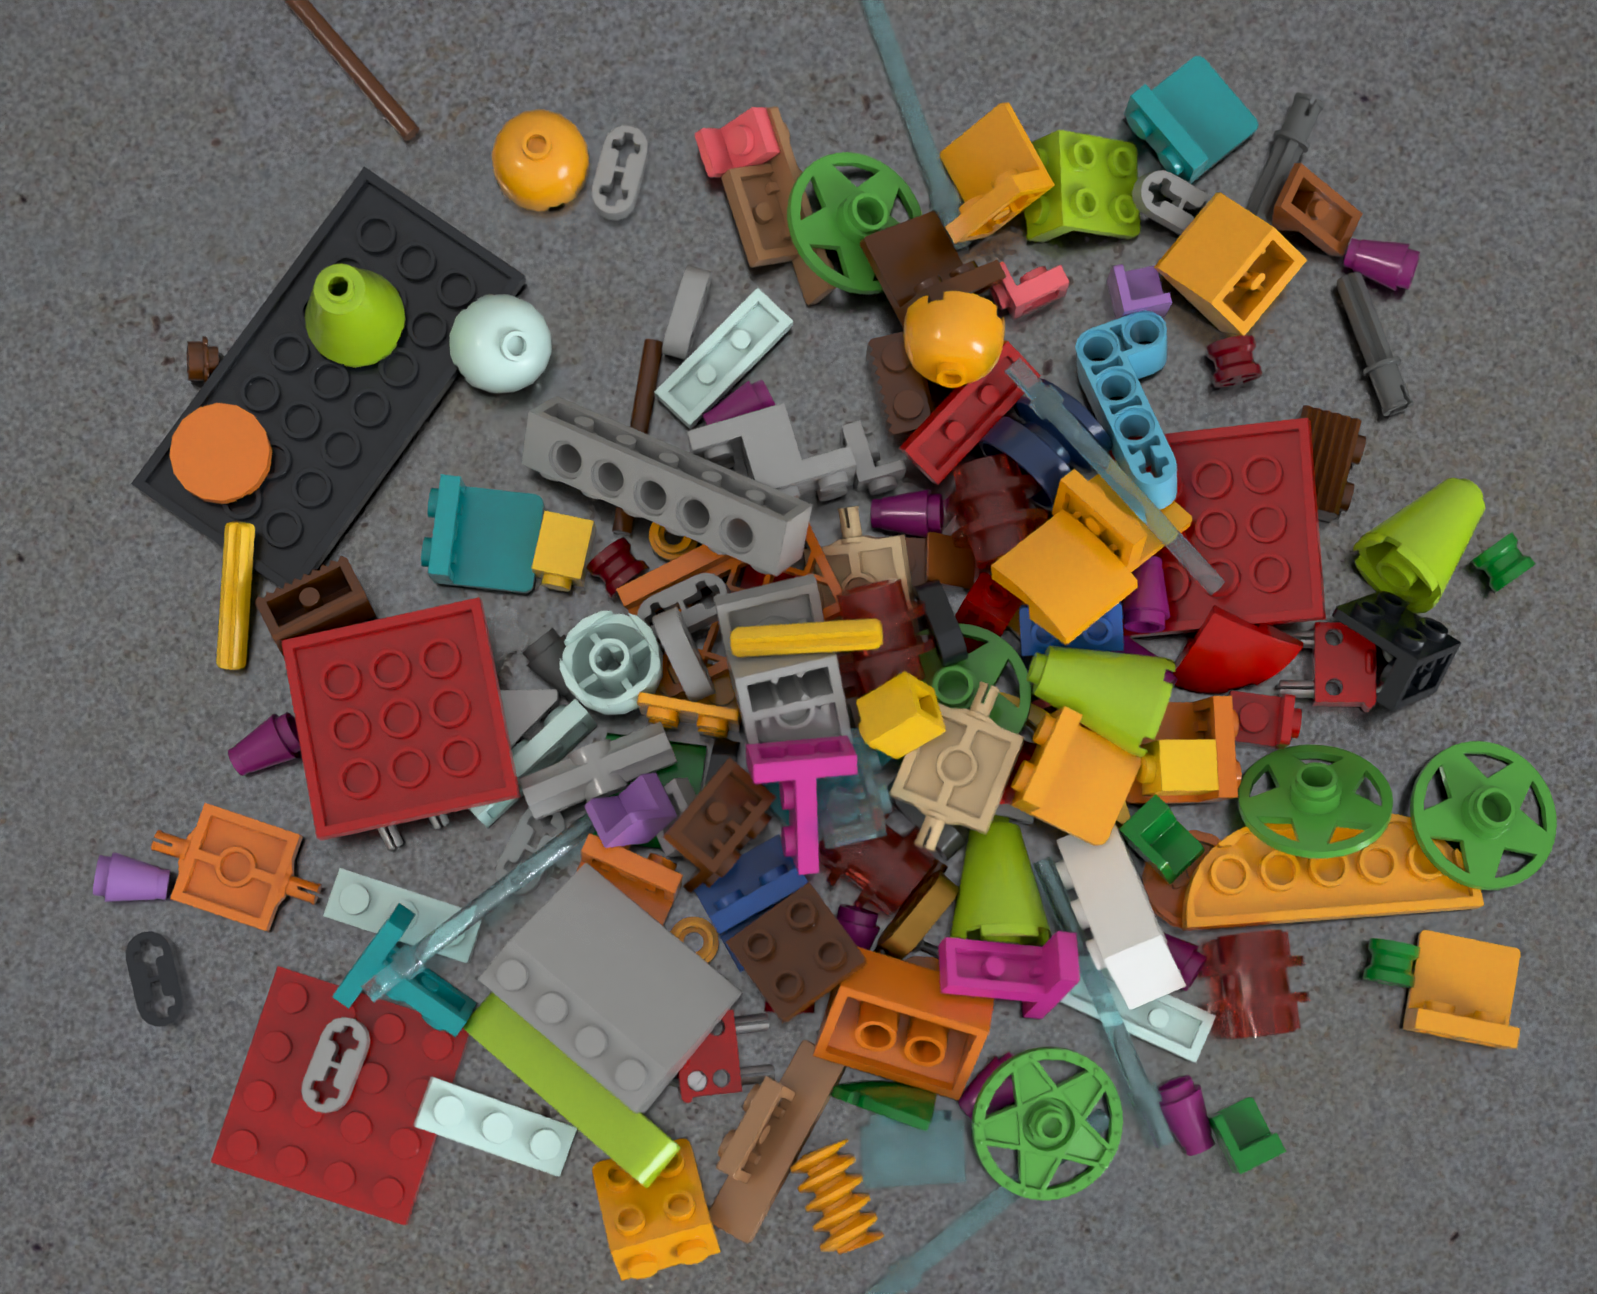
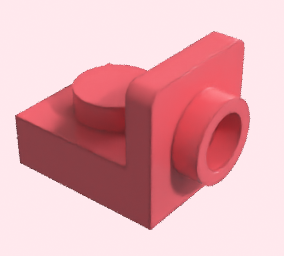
M752 107L722 128H702L695 133L701 159L709 177H721L727 170L732 168L764 164L781 153L766 107Z
M1002 261L1000 265L1006 278L990 289L997 307L1000 310L1007 308L1014 321L1066 296L1070 282L1061 265L1047 271L1045 266H1041L1023 275L1019 279L1021 284L1016 286L1005 263Z

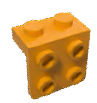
M1064 706L1051 713V715L1045 714L1041 719L1032 739V742L1037 744L1029 762L1026 760L1022 762L1013 779L1011 788L1015 789L1016 792L1010 805L1093 846H1100L1109 838L1141 766V758L1131 755L1099 734L1079 725L1083 715Z
M685 1138L674 1140L681 1149L648 1188L639 1183L611 1158L597 1162L592 1168L610 1252L622 1281L630 1278H648L656 1274L658 1270L679 1264H696L702 1262L710 1255L720 1253L693 1149L689 1140Z

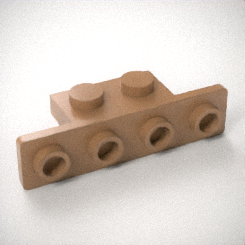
M777 106L767 107L766 109L781 153L764 164L729 169L721 176L750 268L792 261L806 304H816L836 287L825 282L808 267L792 241L787 221V205L790 191L802 171L797 166L790 145L789 129L782 120L779 108ZM806 191L802 195L801 220L813 214ZM812 248L827 266L834 269L832 262L827 258L825 249Z
M808 1040L801 1042L779 1083L766 1076L761 1085L756 1084L750 1090L743 1105V1111L746 1113L737 1130L732 1129L728 1132L718 1150V1156L721 1159L716 1168L727 1174L728 1177L711 1206L709 1215L713 1225L745 1243L753 1241L790 1173V1167L796 1162L826 1107L834 1087L838 1085L847 1066L813 1056L815 1044Z

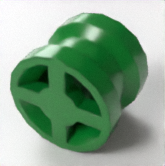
M1513 532L1471 561L1477 569L1484 570L1490 578L1489 586L1494 593L1536 565L1531 556L1523 555L1518 549V539Z
M1370 938L1368 950L1372 954L1371 964L1364 969L1363 979L1386 985L1414 988L1415 976L1411 970L1413 961L1419 958L1420 947L1398 941Z

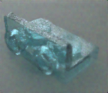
M859 727L851 729L853 748L857 754V774L816 778L817 816L826 849L887 835L884 814L892 813L886 782L879 784L875 782L874 775L881 773L877 749L865 745Z
M951 1110L933 1111L927 1132L882 1115H870V1126H859L864 1189L966 1182L963 1141L964 1120H952Z

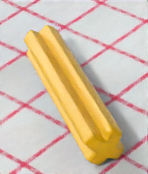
M229 522L225 525L216 664L219 668L228 670L244 668L247 658L255 527L248 522Z
M878 619L737 627L730 634L731 651L736 657L877 649L883 641L882 626Z

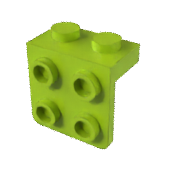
M1057 130L1031 142L1055 186L1024 209L1027 221V240L1046 242L1070 231L1131 239L1139 235L1140 211L1136 208L1132 196L1134 184L1138 180L1137 150L1132 143L1064 130Z

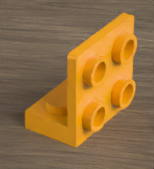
M1008 102L998 104L940 152V159L964 201V204L958 209L961 215L945 226L954 244L991 236L1055 186L1012 106Z
M1116 460L1089 481L1075 469L1060 479L1051 513L1054 516L1064 509L1093 532L1122 561L1130 572H1133L1190 527L1192 522V516L1175 501L1164 509L1159 510L1145 509L1138 505Z
M670 663L669 671L676 684L680 681ZM707 664L706 668L712 666V664ZM729 672L712 681L716 691L715 694L696 702H691L686 694L677 699L670 698L661 681L655 694L639 692L637 699L641 714L649 718L648 723L655 724L661 721L664 728L678 729L680 721L696 724L700 734L727 738L728 731H740L742 720Z
M1429 930L1420 931L1417 941L1420 953L1419 958L1414 960L1412 974L1415 976L1414 988H1409L1403 1029L1498 1049H1517L1520 1028L1509 1026L1521 954L1520 950L1514 947Z

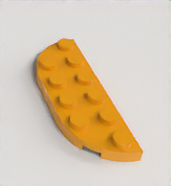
M1392 814L1388 827L1375 842L1355 853L1334 858H1306L1281 852L1262 842L1246 826L1228 835L1215 845L1196 867L1185 892L1182 928L1183 931L1478 909L1484 906L1481 890L1453 881L1429 861L1418 844L1410 817ZM1263 823L1273 832L1296 841L1291 824ZM1336 827L1330 843L1353 838L1365 830ZM1432 839L1446 859L1465 871L1462 853L1458 849L1454 850L1444 840Z

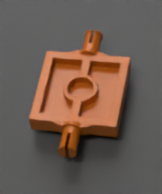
M204 803L198 823L186 839L158 830L154 838L171 843L173 846L170 847L152 841V851H158L179 858V875L170 899L267 932L270 931L278 906L287 895L315 905L318 896L301 891L300 888H305L319 894L322 885L320 883L317 884L294 876V861L303 838L302 835L208 803Z

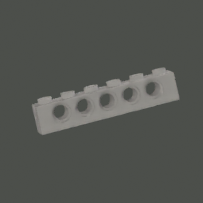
M559 396L551 398L528 412L521 464L540 472L542 477L552 481H561L577 488L589 498L602 499L622 508L630 516L650 520L665 527L671 534L686 536L707 545L714 553L729 555L750 564L754 570L760 573L778 576L802 558L812 504Z

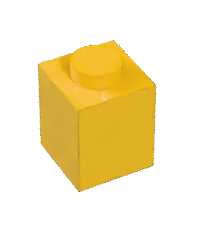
M544 511L531 568L535 577L542 578V586L567 592L570 591L571 585L584 587L587 574L586 567L590 561L596 535L594 521Z
M906 671L856 700L861 718L859 731L862 738L871 748H877L896 760L946 732L934 688Z
M1216 739L1157 740L1140 745L1148 750L1145 756L1141 757V766L1136 775L1138 782L1141 783L1142 796H1154L1155 794L1158 796L1201 795L1219 790Z

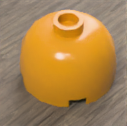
M544 109L524 111L508 120L496 136L491 155L494 177L504 195L519 207L538 212L549 210L548 207H555L563 202L565 205L574 200L585 186L590 170L587 143L576 125L560 113Z
M946 291L944 292L943 300H936L928 303L927 295L919 298L908 307L904 319V347L913 368L923 377L944 387H960L985 377L997 364L1004 343L1005 320L1004 317L1000 319L997 316V306L994 303L973 293Z

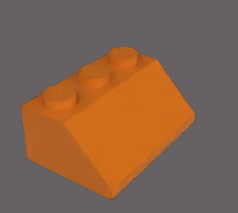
M858 947L867 961L866 965L832 989L813 1056L959 1101L990 1032L994 998L941 993L940 972Z

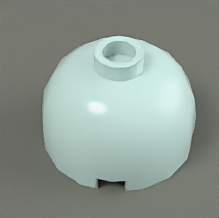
M507 294L484 295L476 299L477 301L471 303L467 309H463L456 316L449 335L450 356L454 365L458 366L460 373L471 386L490 393H512L533 384L546 370L552 353L551 332L544 316L529 302Z
M612 611L595 613L582 619L568 633L564 641L566 647L562 660L560 659V671L567 688L588 709L605 715L626 714L639 708L640 706L637 704L639 692L655 694L663 677V653L654 632L638 616L628 613L629 616L614 614Z

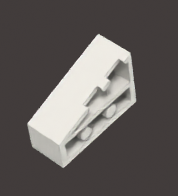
M1116 823L1108 840L1100 846H1093L1070 834L1056 840L1063 860L1055 863L1066 890L1075 888L1078 899L1070 902L1081 929L1084 930L1090 927L1094 936L1093 939L1086 941L1097 970L1107 967L1129 1010L1186 987L1182 974L1169 951L1167 939L1161 926L1158 924L1136 866Z

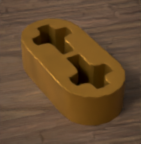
M940 870L934 872L923 882L879 937L878 945L893 958L899 960L905 958L955 899L959 887Z

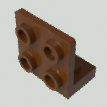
M934 211L870 234L860 241V246L903 329L908 307L921 297L928 295V303L936 300H943V295L946 291H960L981 296L1006 278L998 259L978 267L975 260L963 264L937 213Z
M730 757L721 765L662 836L697 867L682 886L689 893L702 883L707 888H710L719 877L722 878L742 855L738 851L750 839L753 840L772 818L766 810L777 797L761 783L754 784L751 775Z
M810 882L726 941V944L782 1022L791 1020L865 966L867 962L864 955Z

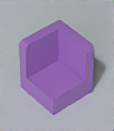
M1123 264L1112 266L1107 278V284L1116 319L1140 311L1154 312L1161 317L1166 316L1172 304L1170 293L1163 294L1159 274L1154 266L1126 272L1124 271Z
M656 773L641 774L618 796L592 798L585 804V809L604 848L648 843L677 817Z

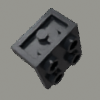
M1381 591L1336 606L1332 616L1394 656L1380 676V682L1384 685L1375 700L1389 710L1394 711L1436 693L1461 642L1450 636L1447 627L1439 621L1428 617H1420L1406 608L1407 603L1401 597L1390 592Z

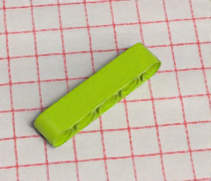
M492 991L463 1026V1029L646 1188L652 1184L681 1149L673 1139L643 1113L633 1112Z

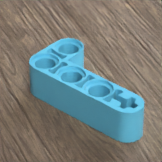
M1140 311L1083 332L1077 339L1075 346L1077 374L1098 422L1111 439L1113 444L1111 451L1133 498L1138 505L1145 509L1159 510L1171 505L1176 498L1177 464L1175 456L1138 379L1158 372L1166 364L1168 357L1167 327L1160 315L1150 311ZM1144 341L1152 342L1151 344L1146 345L1138 344ZM1095 358H1105L1103 361H1092ZM1116 396L1124 397L1122 400H1110V398ZM1135 435L1144 437L1140 440L1127 439L1128 437ZM1151 465L1152 474L1146 472V467Z

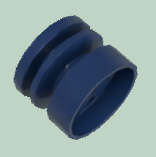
M1039 378L1026 391L1028 397L1022 396L1013 405L1017 416L1024 425L1003 416L978 442V445L992 466L1009 483L1037 505L1052 511L1060 479L1071 472L1068 465L1081 472L1090 474L1097 464L1094 457L1103 459L1111 451L1113 444L1109 435L1084 405L1055 384Z

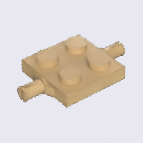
M859 506L837 509L842 539L830 545L821 546L852 610L831 621L878 619L881 622L883 632L882 644L894 638L917 635L919 633V625L905 534L882 538L862 535ZM810 548L804 549L806 564L811 553ZM816 562L813 574L823 576ZM817 583L822 609L836 603L830 588ZM880 647L877 649L860 650L864 673L863 678L881 676L883 674Z
M980 682L970 710L952 709L939 704L946 732L911 751L904 757L890 791V796L915 806L926 816L917 839L914 841V844L921 848H924L925 845L926 850L935 852L936 844L945 824L962 825L987 835L1025 742L1023 736L1000 728L989 718L998 693H1000V689L991 685L987 694L989 685Z

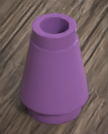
M113 852L112 856L99 855L93 895L105 897V902L166 900L171 870L161 869V867Z

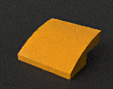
M1064 509L991 565L992 579L1028 604L1029 619L1065 645L1070 643L1138 588V581L1122 561L1093 532Z

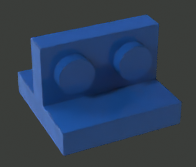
M778 834L742 854L733 867L722 878L719 877L710 888H707L702 883L694 891L741 973L745 969L726 944V941L804 886L808 881L804 874H798L792 857H784L781 837Z

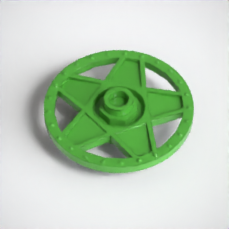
M834 153L813 162L795 181L790 191L787 205L788 228L799 255L817 276L832 286L847 292L876 294L884 292L878 280L873 281L875 273L860 246V241L870 234L899 224L897 220L890 216L897 194L908 212L909 220L922 215L919 203L907 183L894 170L879 160L858 153ZM835 166H854L870 171L875 175L856 187ZM811 180L822 209L801 220L802 195ZM812 248L837 250L844 276L827 266Z
M959 624L963 637L986 644L969 653L968 659L945 667L941 665L927 630L921 631L909 638L895 651L888 661L882 674L880 686L895 678L896 672L913 652L920 681L934 688L938 703L952 709L970 710L979 683L984 682L989 685L988 694L991 685H996L1009 662L1019 683V708L998 693L989 718L1000 728L1018 735L1021 734L1026 725L1031 708L1030 682L1026 681L1027 669L1013 647L1003 638L987 629L969 624Z
M1470 741L1459 743L1443 750L1433 757L1421 770L1411 794V823L1419 846L1429 861L1440 872L1461 885L1479 890H1500L1517 885L1531 877L1542 867L1554 845L1557 818L1554 801L1548 786L1539 772L1525 758L1504 746L1490 742ZM1465 754L1488 755L1505 761L1510 765L1487 778ZM1439 768L1448 799L1424 810L1427 786ZM1530 785L1541 807L1543 829L1520 810ZM1432 839L1459 842L1465 871L1446 859ZM1504 850L1533 856L1531 861L1518 872L1495 878Z
M1297 745L1271 752L1256 761L1247 770L1239 787L1238 806L1242 820L1248 829L1258 839L1272 848L1299 857L1334 858L1360 851L1375 842L1384 833L1392 817L1393 795L1384 775L1372 763L1361 756L1331 746ZM1299 759H1322L1335 763L1331 765L1318 762L1305 764ZM1269 770L1277 788L1250 797L1253 785ZM1365 777L1370 780L1378 792L1381 806L1356 794ZM1263 823L1291 824L1296 841L1273 832ZM1336 827L1365 830L1353 838L1330 843Z
M1061 1047L1029 1049L1016 1054L1002 1063L993 1071L982 1086L972 1114L973 1144L985 1170L997 1183L1008 1191L1035 1200H1054L1068 1197L1092 1184L1102 1175L1113 1160L1123 1129L1121 1101L1109 1076L1101 1067L1085 1055ZM1065 1060L1086 1070L1055 1085L1038 1061ZM1011 1074L1015 1104L986 1115L994 1092ZM1103 1093L1106 1095L1110 1113L1106 1141L1086 1121ZM987 1146L1018 1150V1182L1011 1179L998 1168ZM1062 1159L1090 1166L1071 1181L1048 1187Z

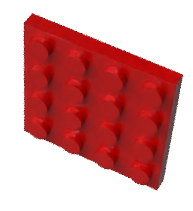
M1309 418L1164 434L1177 464V494L1174 501L1192 516V522L1190 527L1153 555L1162 559V569L1170 611V618L1165 620V629L1155 633L1132 632L1124 628V618H1122L1123 636L1137 638L1198 632L1214 605L1255 626L1259 624L1274 625L1326 620L1311 421ZM1140 436V437H1131V438H1127V439H1129V440H1140V439H1142V438H1144V437H1142V436ZM1110 451L1111 463L1116 460L1112 451ZM1150 465L1146 467V472H1150L1152 474Z
M480 597L281 640L317 839L321 841L521 797L483 601Z
M277 966L211 1163L398 1224L408 1225L437 1134L415 1127L413 1124L431 1076L452 1084L455 1083L470 1034L462 1028L457 1036L454 1037L447 1031H440L431 1027L417 1010L364 993H360L348 1009L332 997L339 985ZM343 1017L356 1019L365 1025L369 1031L371 1041L351 1096L345 1106L338 1111L329 1113L317 1112L308 1107L303 1099L301 1089L322 1032L327 1024L335 1019ZM348 1026L344 1033L335 1032L332 1041L339 1044V1050L334 1060L338 1063H341L347 1049L356 1050L359 1045V1041L352 1037L354 1028ZM334 1067L331 1068L325 1081H316L314 1083L313 1089L320 1093L318 1101L322 1104H325L328 1098H337L340 1093V1089L333 1086V1081L338 1071Z

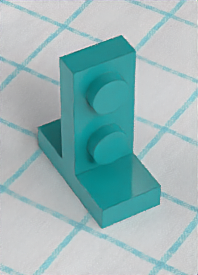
M398 903L344 977L332 997L349 1009L369 980L372 979L379 984L381 990L388 997L396 1001H404L420 1012L422 1018L431 1027L440 1031H447L456 1037L466 1024L477 1002L395 946L416 915L401 903Z

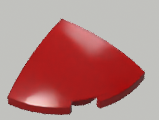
M1214 605L1194 639L1190 638L1176 660L1175 672H1171L1178 679L1175 684L1177 687L1203 693H1226L1230 689L1244 687L1253 683L1258 685L1278 674L1298 655L1304 643L1271 625L1259 624L1255 626Z

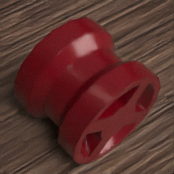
M1254 336L1230 337L1213 342L1206 347L1207 357L1214 361L1216 371L1212 376L1215 387L1241 385L1262 377L1261 365L1254 361L1253 351L1256 348Z
M622 537L599 552L588 563L586 569L592 576L601 578L605 583V593L610 599H615L619 597L616 591L617 588L648 573L650 567L644 560H637L633 556L631 544L625 537Z

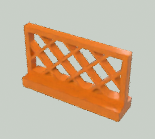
M809 522L806 541L811 553L805 570L789 567L783 573L797 577L813 574L817 562L823 576L814 574L816 582L828 586L836 600V603L822 609L824 622H829L851 611L852 608ZM703 544L617 588L616 591L628 612L637 616L639 607L647 598L701 573H711L721 579L729 575L725 584L731 593L745 590L736 587L735 584L741 568L749 564L729 555L714 553L707 545ZM766 574L762 585L773 583L775 575ZM718 621L711 624L703 649H698L705 665H707L708 660L718 662L707 668L712 681L729 672L726 657L711 653L720 629ZM665 652L663 655V677L661 682L668 696L677 699L686 693L680 682L675 684L669 671L671 662Z

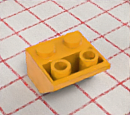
M1216 192L1154 268L1220 332L1245 336L1305 264L1307 259L1272 225L1221 192Z

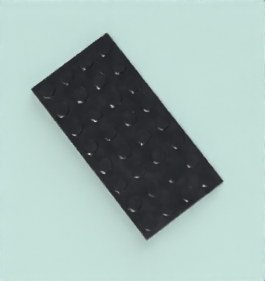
M364 166L131 484L221 548L224 547V531L227 523L241 521L253 524L255 527L252 569L279 588L283 589L285 583L292 584L294 578L301 580L303 574L311 575L312 570H317L460 373L458 366L454 365L450 356L449 335L456 316L463 309H467L471 303L477 301L476 299L484 295L507 294L515 297L526 281L525 275ZM346 264L375 272L386 278L395 287L402 299L406 318L404 330H402L397 345L391 354L375 364L354 368L329 360L320 354L308 335L305 324L307 303L317 276L322 270L331 265ZM215 403L237 405L253 414L267 432L272 448L270 471L261 486L250 495L247 494L243 498L236 499L237 501L227 504L205 502L189 493L175 476L169 456L172 436L182 419L199 407Z

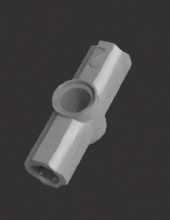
M660 721L613 741L611 739H604L586 745L568 755L569 759L519 778L533 817L535 820L563 811L585 800L588 803L592 798L611 796L626 789L629 786L628 783L636 780L641 774L654 773L678 762Z

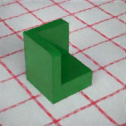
M1157 794L1119 828L1128 844L1169 885L1204 853L1202 844L1177 821L1170 807Z
M1246 1097L1208 1116L1211 1130L1232 1172L1235 1174H1242L1286 1152L1278 1134L1270 1132L1252 1097Z

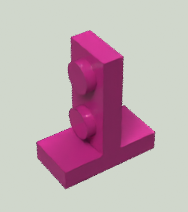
M848 735L747 744L746 764L754 784L780 781L782 809L789 810V826H782L781 828L784 857H792L799 875L819 873L816 778L857 774V754Z
M1057 931L1042 947L945 937L938 945L941 993L1022 1001L1024 1018L1043 1019L1080 982L1077 933Z

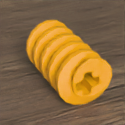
M848 1138L807 1153L790 1167L792 1173H808L809 1177L797 1187L799 1193H815L816 1195L805 1206L806 1212L823 1213V1217L812 1226L814 1232H830L831 1234L820 1245L821 1252L837 1251L838 1254L884 1237L883 1232H867V1229L878 1220L876 1213L859 1211L871 1200L869 1194L852 1192L863 1181L862 1175L860 1173H845V1170L856 1161L854 1154H838L837 1152L848 1142Z

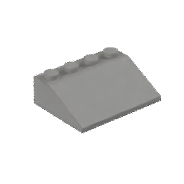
M585 863L509 940L478 978L482 984L635 1113H646L743 993L588 863Z

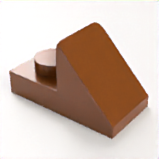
M1294 163L1274 205L1272 226L1276 230L1299 231L1329 256H1343L1363 213L1302 163Z
M927 532L926 538H905L913 590L915 586L938 579L944 591H970L974 585L975 541L936 532Z

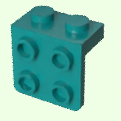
M1195 56L1152 90L1144 84L1130 96L1124 112L1130 128L1139 138L1146 140L1156 151L1163 167L1168 172L1173 173L1190 184L1252 136L1258 128V121L1206 59L1201 56Z
M441 474L439 488H431L429 494L428 517L435 518L433 536L424 537L421 566L428 567V575L434 583L517 593L530 592L535 583V574L531 568L543 520V499L537 494L465 486L461 476Z

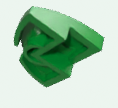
M860 1080L839 1083L834 1087L830 1096L927 1132L932 1119L937 1094L899 1082Z

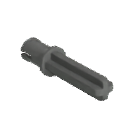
M1298 92L1295 94L1294 101L1281 130L1274 132L1272 136L1275 141L1274 146L1246 206L1248 211L1268 224H1271L1274 205L1294 163H1298L1301 154L1308 152L1310 148L1307 140L1319 113L1324 107L1323 102L1317 98L1313 104H1310L1312 96L1306 93Z
M1353 272L1342 276L1337 280V288L1367 364L1363 374L1365 377L1371 378L1384 416L1405 411L1412 407L1414 402L1410 398L1398 367L1402 360L1399 356L1393 357L1363 276L1360 272Z

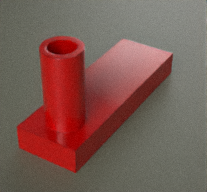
M1004 340L999 360L992 371L978 381L956 387L899 449L931 482L939 485L1041 375L1009 341Z

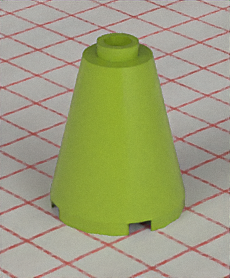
M334 264L320 272L315 280L305 313L308 335L320 354L329 360L354 368L375 364L391 354L397 345L402 330H404L406 321L402 299L395 287L386 278L375 272L346 264Z
M1448 478L1360 537L1353 545V551L1359 550L1360 554L1355 560L1357 569L1367 583L1377 592L1386 591L1409 602L1406 608L1413 613L1428 612L1439 602L1485 511L1482 491L1475 483L1468 479Z
M1049 645L1044 654L1035 653L1026 681L1034 683L1033 694L1057 709L1065 706L1082 714L1081 724L1131 755L1141 758L1145 756L1148 750L1140 746L1144 737L1154 740L1171 695L1173 684L1164 681L1165 670L1175 672L1176 665L1173 660L1165 657Z
M994 815L987 835L972 829L969 831L950 938L1042 947L1051 938L1052 933L1020 826L1010 823L1009 817Z

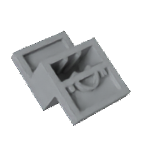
M784 403L687 431L690 453L727 469L735 465L734 459L743 457L749 478L800 500L817 495L819 501L832 500L848 493L847 486L854 485L856 461L851 445L802 460Z
M814 574L713 597L730 679L741 712L747 744L848 735L851 744H853L835 652L736 657L731 651L730 634L737 627L824 622Z

